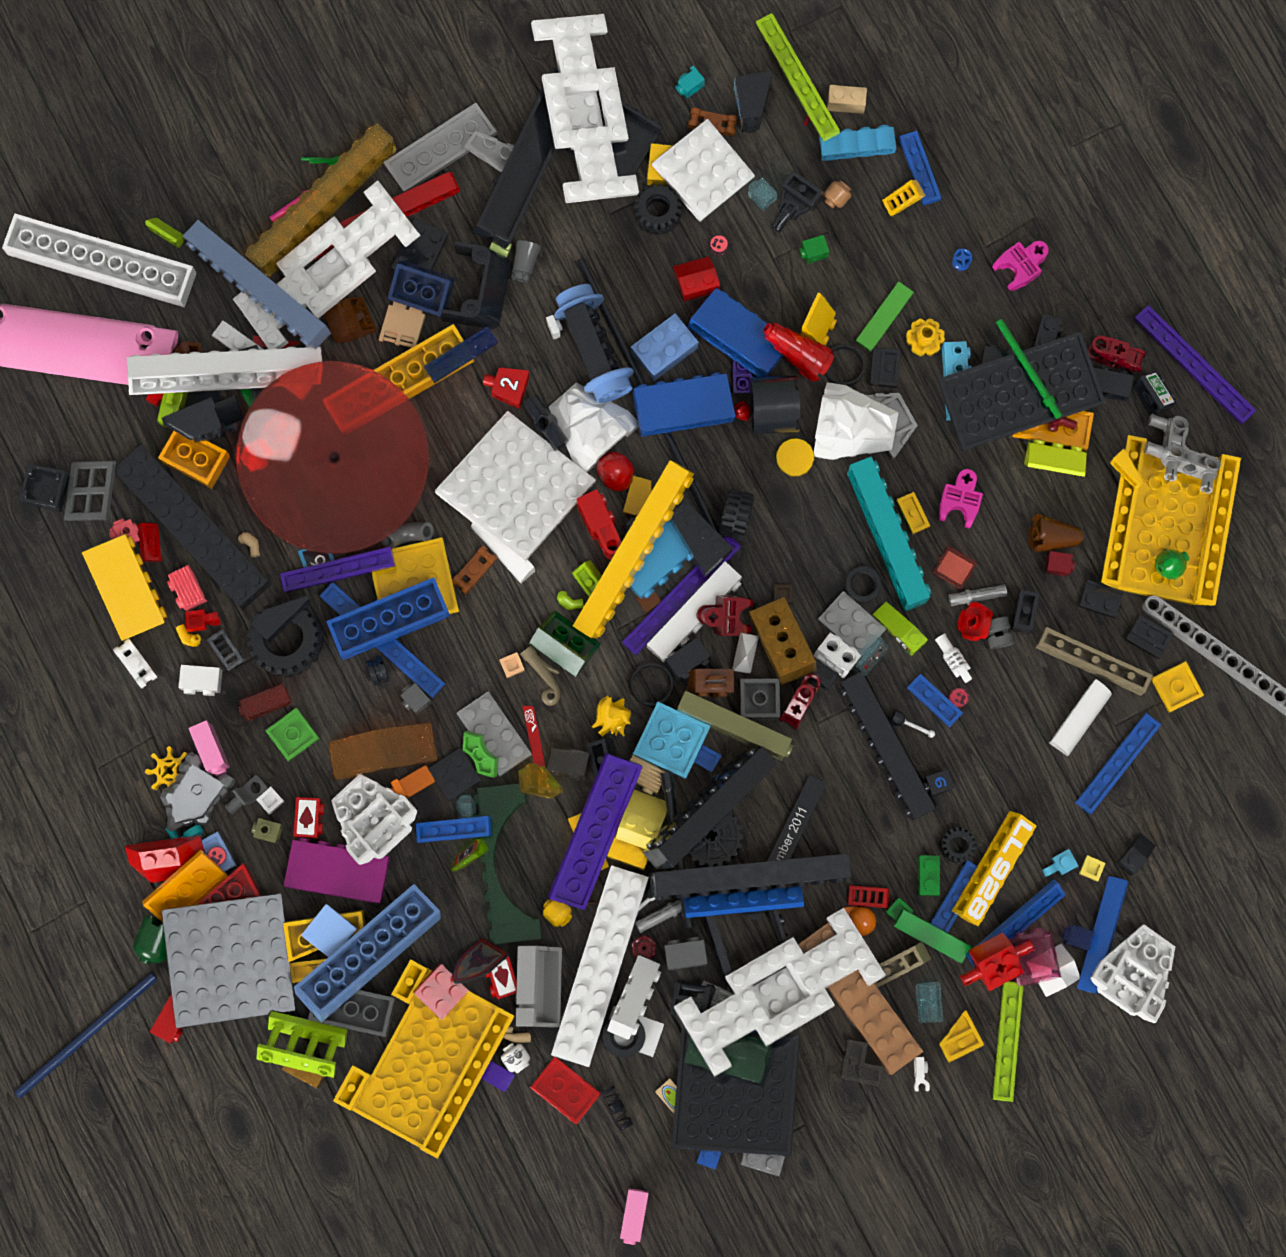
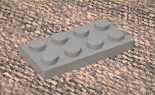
M486 692L457 712V715L468 731L484 735L486 748L492 755L499 758L497 773L500 777L532 755L489 692Z

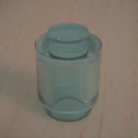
M471 795L460 796L459 800L456 801L458 819L478 817L475 798H471Z

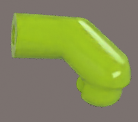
M560 591L557 594L558 603L566 610L584 607L583 599L572 600L566 591Z

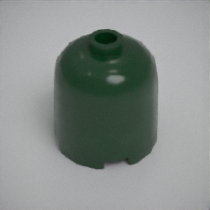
M145 915L133 942V950L140 956L139 961L150 965L151 962L162 963L167 959L163 922L158 918Z

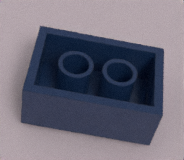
M402 260L396 265L387 299L441 317L442 309L447 310L455 278Z

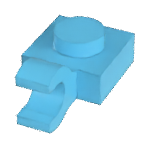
M1068 849L1051 858L1053 864L1043 869L1042 872L1045 877L1056 871L1061 876L1078 867V864Z

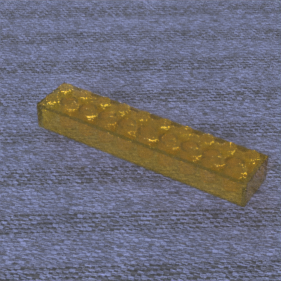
M378 123L370 126L365 131V135L361 139H357L352 144V148L339 157V161L335 165L328 167L325 172L326 174L321 179L318 178L314 181L313 187L308 192L305 191L301 194L299 201L295 205L292 204L288 207L286 214L282 218L279 217L274 221L273 227L269 231L266 230L261 234L260 240L247 248L245 255L248 261L270 278L279 269L276 263L318 230L384 164L383 162L396 152L393 137Z

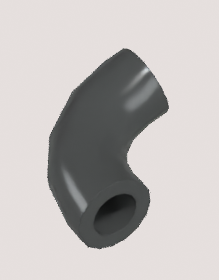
M410 522L394 526L382 532L380 539L384 547H391L393 549L396 546L411 541H429L433 536L434 530L429 522Z

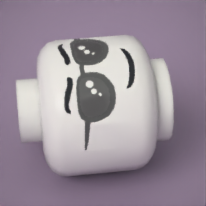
M511 1043L503 1049L505 1053L501 1056V1060L509 1072L515 1071L517 1074L529 1066L530 1056L522 1044L514 1046Z

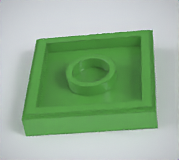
M297 707L265 730L288 762L320 739Z

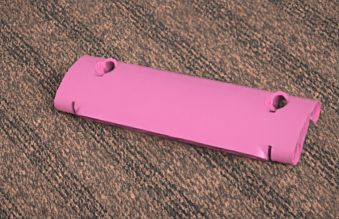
M0 304V310L3 312V318L0 317V366L128 385L127 357L133 355L151 356L152 354L170 355L173 353V349L177 346L178 331L156 328L149 324ZM145 331H149L152 334V339H148L145 336ZM142 345H149L146 349L141 347Z

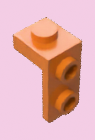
M423 766L401 780L396 779L390 782L393 786L391 790L408 799L433 784L435 780L427 766Z

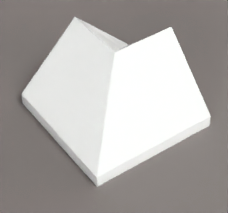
M1062 944L1027 962L1046 997L1080 979L1074 959Z

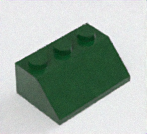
M554 611L538 627L530 641V644L538 651H541L575 677L584 669L601 646L600 642L573 627V623L557 611Z

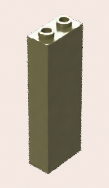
M685 691L677 708V711L709 725L710 729L749 747L757 748L763 746L771 757L780 761L784 757H789L794 746L790 744L791 738Z

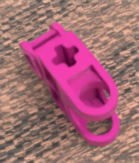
M1035 241L1027 248H1024L1018 242L1005 251L993 264L992 268L994 271L1000 268L1013 270L1015 280L1007 288L1010 291H1015L1040 276L1042 270L1038 265L1044 262L1048 254V246L1042 241Z
M964 469L957 476L954 486L950 484L944 486L939 507V521L944 522L950 511L960 510L966 521L964 527L970 529L979 511L983 493L974 491L977 481L974 471ZM965 477H968V484L964 483Z

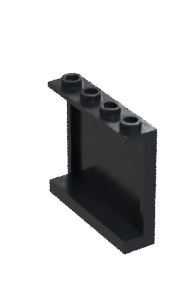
M598 90V91H597V96H598V101H599V106H600V112H601L602 122H603V126H604V125H605V120H604V115H603V110H602V105H601V100H600V95H599V90ZM621 100L629 139L625 142L611 143L618 177L635 175L649 153L651 144L656 142L662 131V126H660L658 121L648 119L644 116L643 112L638 109L633 110L623 100ZM571 147L563 148L575 156L574 150H571Z

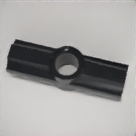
M534 395L526 400L523 405L533 418L536 429L544 434L554 451L564 447L569 440L558 426L557 418L550 414L538 395ZM545 418H546L547 421H548V426H547V427H546L545 424H544Z

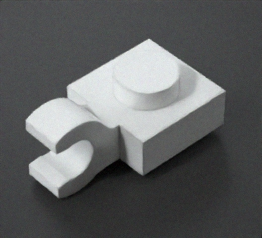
M924 1057L914 1058L915 1091H919L918 1086L921 1083L925 1085V1091L930 1089L929 1083L924 1079V1073H928V1063L924 1061Z

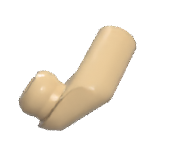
M248 532L240 534L238 541L249 546L250 557H260L258 539Z
M512 1026L507 1029L503 1037L514 1043H527L531 1041L529 1032L513 1033Z

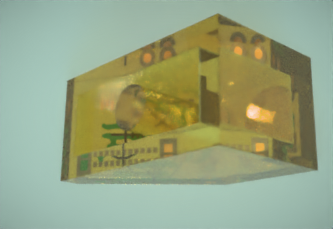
M529 763L518 771L521 793L551 799L563 792V788L546 767L538 766L536 763Z

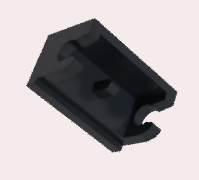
M814 657L817 670L812 673L817 674L821 678L820 686L828 691L839 676V673L834 672ZM809 678V679H811L813 682H815V683L817 684L816 679H814V678Z

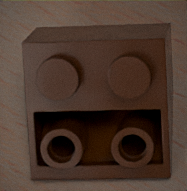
M363 297L343 298L324 313L336 343L351 342L376 331Z

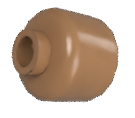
M841 180L839 182L833 181L824 191V196L827 198L825 202L832 208L835 206L842 208L851 197L849 192L851 188Z

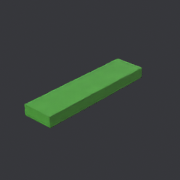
M898 281L856 339V343L872 352L914 292Z

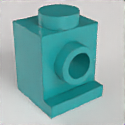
M692 66L690 67V73H684L679 78L678 85L675 88L681 96L684 95L688 99L704 87L705 79Z

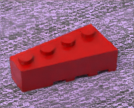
M243 863L197 904L261 896L262 894L246 863Z

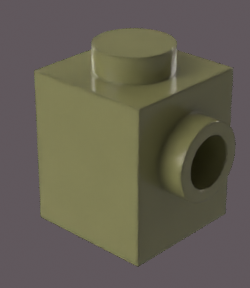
M258 818V821L254 822L252 827L253 837L274 844L279 843L283 825Z

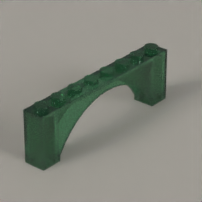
M524 783L477 788L478 793L474 794L475 805H479L480 813H476V816H491L492 836L479 837L480 844L484 846V851L481 852V861L486 864V871H483L484 883H488V890H485L486 902H490V910H487L488 922L492 921V929H489L490 941H494L495 945L542 940L540 920L532 919L525 915L508 900L499 885L494 865L495 847L503 826L521 805L527 804Z

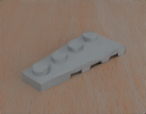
M474 131L464 148L501 172L514 145L502 143L496 138Z

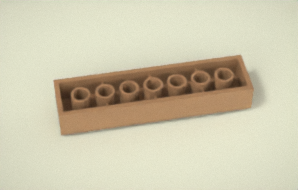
M827 923L798 944L804 954L836 934L830 924ZM858 970L827 987V990L889 1075L894 1074L923 1052L873 983L868 986Z

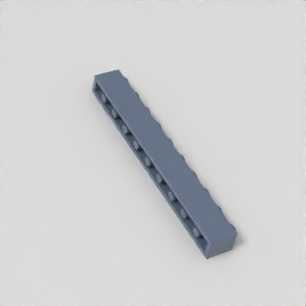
M199 220L183 235L187 241L185 245L191 251L197 250L199 252L198 256L203 261L207 262L209 260L211 267L218 273L222 271L226 280L230 283L234 281L237 284L236 287L243 294L247 292L249 294L248 297L255 304L259 302L262 305L261 308L268 315L271 313L275 315L274 319L280 325H287V330L292 335H299L301 337L300 341L307 347L311 345L316 350L331 334L323 322Z

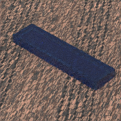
M487 326L425 365L424 369L435 384L498 344V341Z

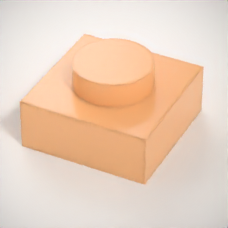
M517 652L500 659L507 678L525 671Z

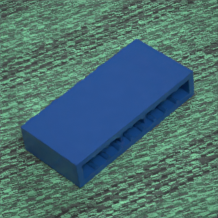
M717 288L690 319L689 329L757 377L769 376L784 357L764 337L763 329L768 323L761 320L757 314L744 308L740 302L734 301L726 292L720 291Z
M718 372L708 377L698 375L689 380L679 378L670 383L660 381L651 386L641 384L633 390L634 405L641 437L731 423L735 419L727 374Z

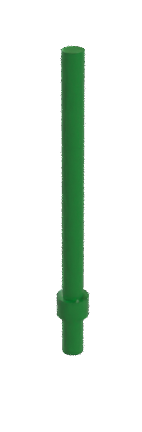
M998 320L996 322L997 326L1043 397V403L1046 407H1049L1056 419L1060 418L1063 415L1055 403V398L1045 388L1004 320Z

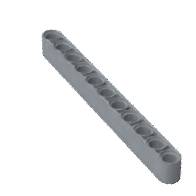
M1150 596L1143 602L1142 610L1147 616L1286 716V688L1160 597ZM1148 602H1154L1156 610L1150 609ZM1164 613H1169L1172 616V621H1167L1164 618ZM1180 624L1187 626V633L1180 630ZM1201 636L1203 644L1197 643L1195 637ZM1212 647H1216L1219 650L1218 656L1212 653ZM1228 658H1231V659L1234 660V662H1235V666H1234V667H1231V666L1228 665V663H1227V659H1228ZM1243 670L1250 672V679L1244 677ZM1259 681H1263L1266 684V690H1262L1259 687ZM1276 692L1281 694L1282 701L1275 699Z

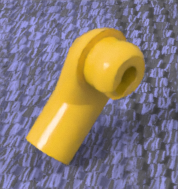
M185 624L176 627L183 644L192 647L200 644V635L188 633Z

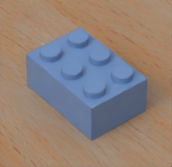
M674 314L632 345L631 354L654 382L697 350L699 342L679 317Z

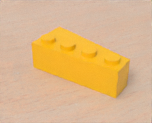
M364 910L340 913L341 916L357 928L353 935L366 925ZM315 917L283 923L289 962L319 950L301 936Z

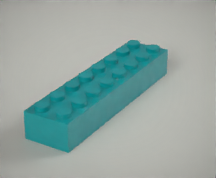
M872 457L851 464L847 475L904 612L926 604L930 598L931 590L929 585L925 584L922 579L924 576L923 570L915 562L916 554L914 549H910L907 543L909 537L906 531H902L900 526L902 524L901 518L898 513L895 514L894 501L891 496L887 495L885 490L887 489L884 478L881 479L879 476V465L877 461H873Z

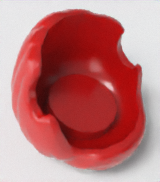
M619 452L604 454L599 459L597 465V473L601 482L608 489L617 492L624 491L630 487L635 472L631 461Z

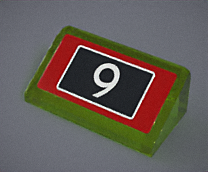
M479 838L456 855L451 868L452 872L465 868L488 851L489 848L483 838Z

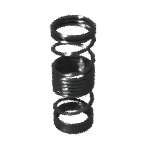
M615 1085L601 1091L602 1095L605 1094L603 1098L617 1095L607 1106H610L608 1108L612 1115L625 1111L615 1120V1122L629 1119L618 1126V1129L622 1131L632 1126L633 1122L630 1120V1117L618 1120L627 1110H622L625 1108L622 1100L610 1104L619 1096V1094L606 1096L616 1089Z

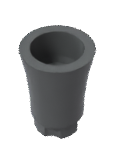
M516 241V253L512 269L513 280L522 283L530 282L537 257L542 248L540 245L529 241Z

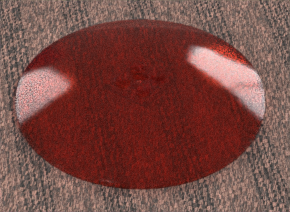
M340 361L316 362L300 366L281 375L271 382L254 400L239 432L236 454L237 472L244 496L251 509L274 534L288 543L309 551L331 554L348 553L367 548L384 540L394 533L411 515L420 500L427 480L429 469L428 441L423 423L415 407L401 389L389 379L369 368L353 363ZM333 452H337L340 455V460L337 463H332L329 459L330 454Z

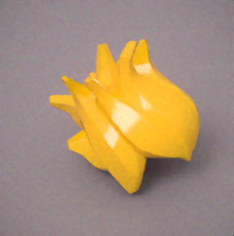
M606 696L602 698L597 706V720L591 727L602 726V729L598 732L602 737L609 731L612 734L614 733L615 736H617L618 732L625 736L624 727L626 724H630L629 718L631 716V710L624 707L625 699L622 698L613 703L611 697Z

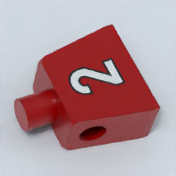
M499 368L496 376L485 375L483 385L493 387L491 394L495 399L520 409L530 374L527 370Z

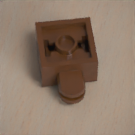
M693 669L688 672L690 676L687 678V692L698 697L705 698L712 694V698L728 697V693L734 692V669Z

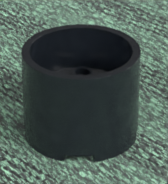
M797 375L751 377L750 407L753 434L797 433L800 431V426L796 425V422L800 420V392L798 387L795 386V383H798Z

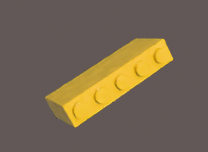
M127 533L82 552L121 641L165 623V618L167 617L164 607H159L157 602L159 600L157 591L151 589L149 583L152 581L148 572H144L142 569L143 560L140 554H136L134 551L135 542L132 536L128 537Z

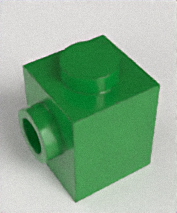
M824 235L802 241L801 248H799L801 258L805 259L807 264L826 259L829 256V249Z

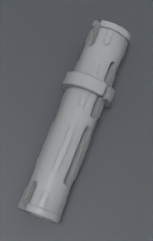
M1005 584L971 591L967 589L961 593L948 594V601L950 606L966 603L968 605L976 601L1006 597L1007 589Z
M680 899L673 903L669 902L664 908L636 921L635 925L638 931L642 933L672 916L676 917L681 912Z

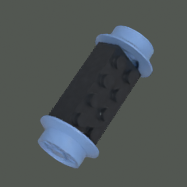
M590 284L577 285L560 293L556 297L559 309L555 312L554 316L557 320L567 319L591 379L585 385L584 391L586 393H594L597 403L610 402L629 393L632 390L629 378L633 375L634 371L632 368H620L618 361H614L612 356L614 350L610 343L607 344L605 339L607 333L598 322L600 316L595 308L604 301L603 295L594 294Z

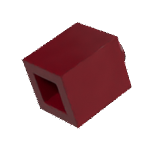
M1050 551L1047 554L1045 573L1068 577L1075 568V560H1072L1073 554Z

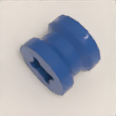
M958 249L952 259L953 267L958 271L968 269L972 261L971 252L967 249Z

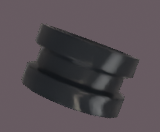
M381 656L373 661L371 659L367 660L368 669L375 686L380 685V682L384 681L386 683L390 681Z

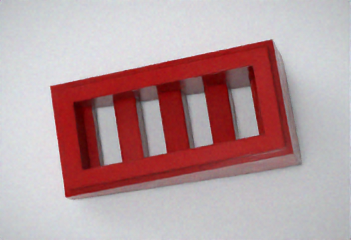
M849 885L848 905L889 908L890 889ZM856 890H859L858 902H855ZM864 891H867L866 902H863ZM872 891L875 892L874 903H871ZM880 892H883L882 904H879Z

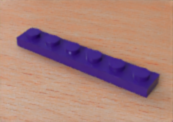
M387 547L280 573L283 591L288 593L396 566L392 548Z

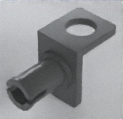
M255 775L243 787L235 788L232 791L235 797L225 805V808L228 812L234 814L242 805L256 802V799L268 789V786L259 775ZM254 782L259 783L261 786L259 793H254L251 789Z

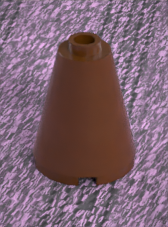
M1035 514L1032 517L1031 521H1034V524L1028 530V545L1033 548L1032 552L1078 547L1083 542L1084 534L1079 527L1042 514Z

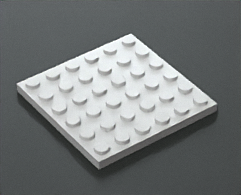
M507 411L439 485L435 493L525 563L577 504L576 498L585 495L596 480L560 451H554L546 440Z

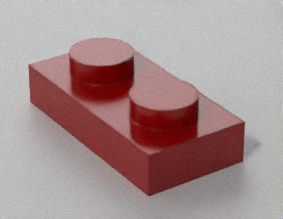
M138 524L140 554L143 562L157 563L162 561L158 524Z

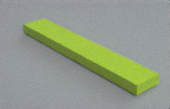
M1008 981L1003 984L992 1100L1013 1102L1024 983Z

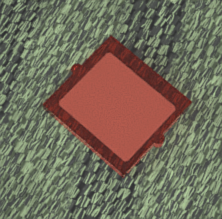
M948 546L943 556L939 557V563L933 573L962 589L967 579L971 578V573L977 562Z

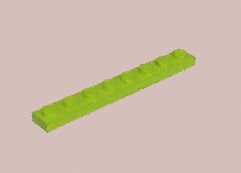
M771 13L756 21L757 27L823 142L840 134L838 126L774 15Z

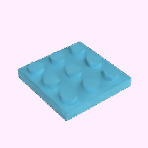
M657 702L633 755L686 779L710 726Z

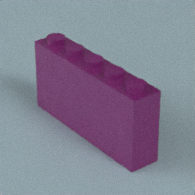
M298 837V841H292L284 887L382 904L390 857L385 855L381 859L373 858L370 862L359 865L347 851L346 845L337 844L336 847H331L328 842L317 841V844L309 843L310 839Z

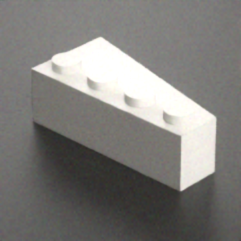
M638 955L607 1031L628 1040L631 1034L636 1035L640 1025L636 1023L638 1017L643 1018L647 1008L644 1006L645 1000H650L654 991L651 988L652 983H657L661 974L658 971L660 964Z

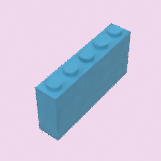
M670 520L666 521L663 526L664 531L662 535L656 538L653 543L654 548L652 552L644 558L643 567L634 575L635 580L630 589L640 599L650 597L655 592L654 588L658 584L660 586L665 584L672 572L677 573L683 567L682 563L693 559Z

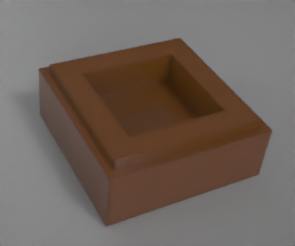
M655 592L647 599L645 597L642 599L639 596L635 597L645 613H648L661 602Z

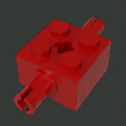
M1001 933L969 950L974 963V969L959 975L965 987L981 979L986 988L991 991L1024 973L1019 962L1020 957L1034 951V946L1027 939V941L1013 947L1005 934Z

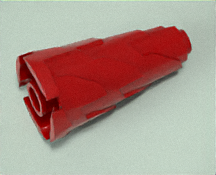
M775 322L768 323L764 327V337L809 381H818L820 378L817 375L819 373L824 375L831 366L834 359L832 354L834 351L820 342L817 343L806 336L803 337L788 327L785 328Z

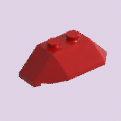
M201 835L125 846L129 864L150 883L166 881L200 850L205 853Z

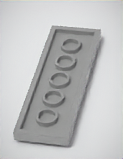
M474 103L383 163L404 193L415 188L469 153L470 151L465 149L464 146L474 131L491 137L495 136L497 131L478 104Z

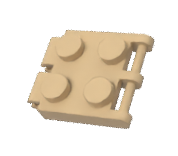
M393 302V306H388L379 341H388L395 343L396 346L403 345L413 348L418 344L426 317L425 314H423V311L409 307V310H407L406 305Z

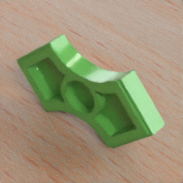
M470 731L464 732L462 751L472 757L476 765V772L485 776L496 777L499 758L492 755L486 748L484 735Z

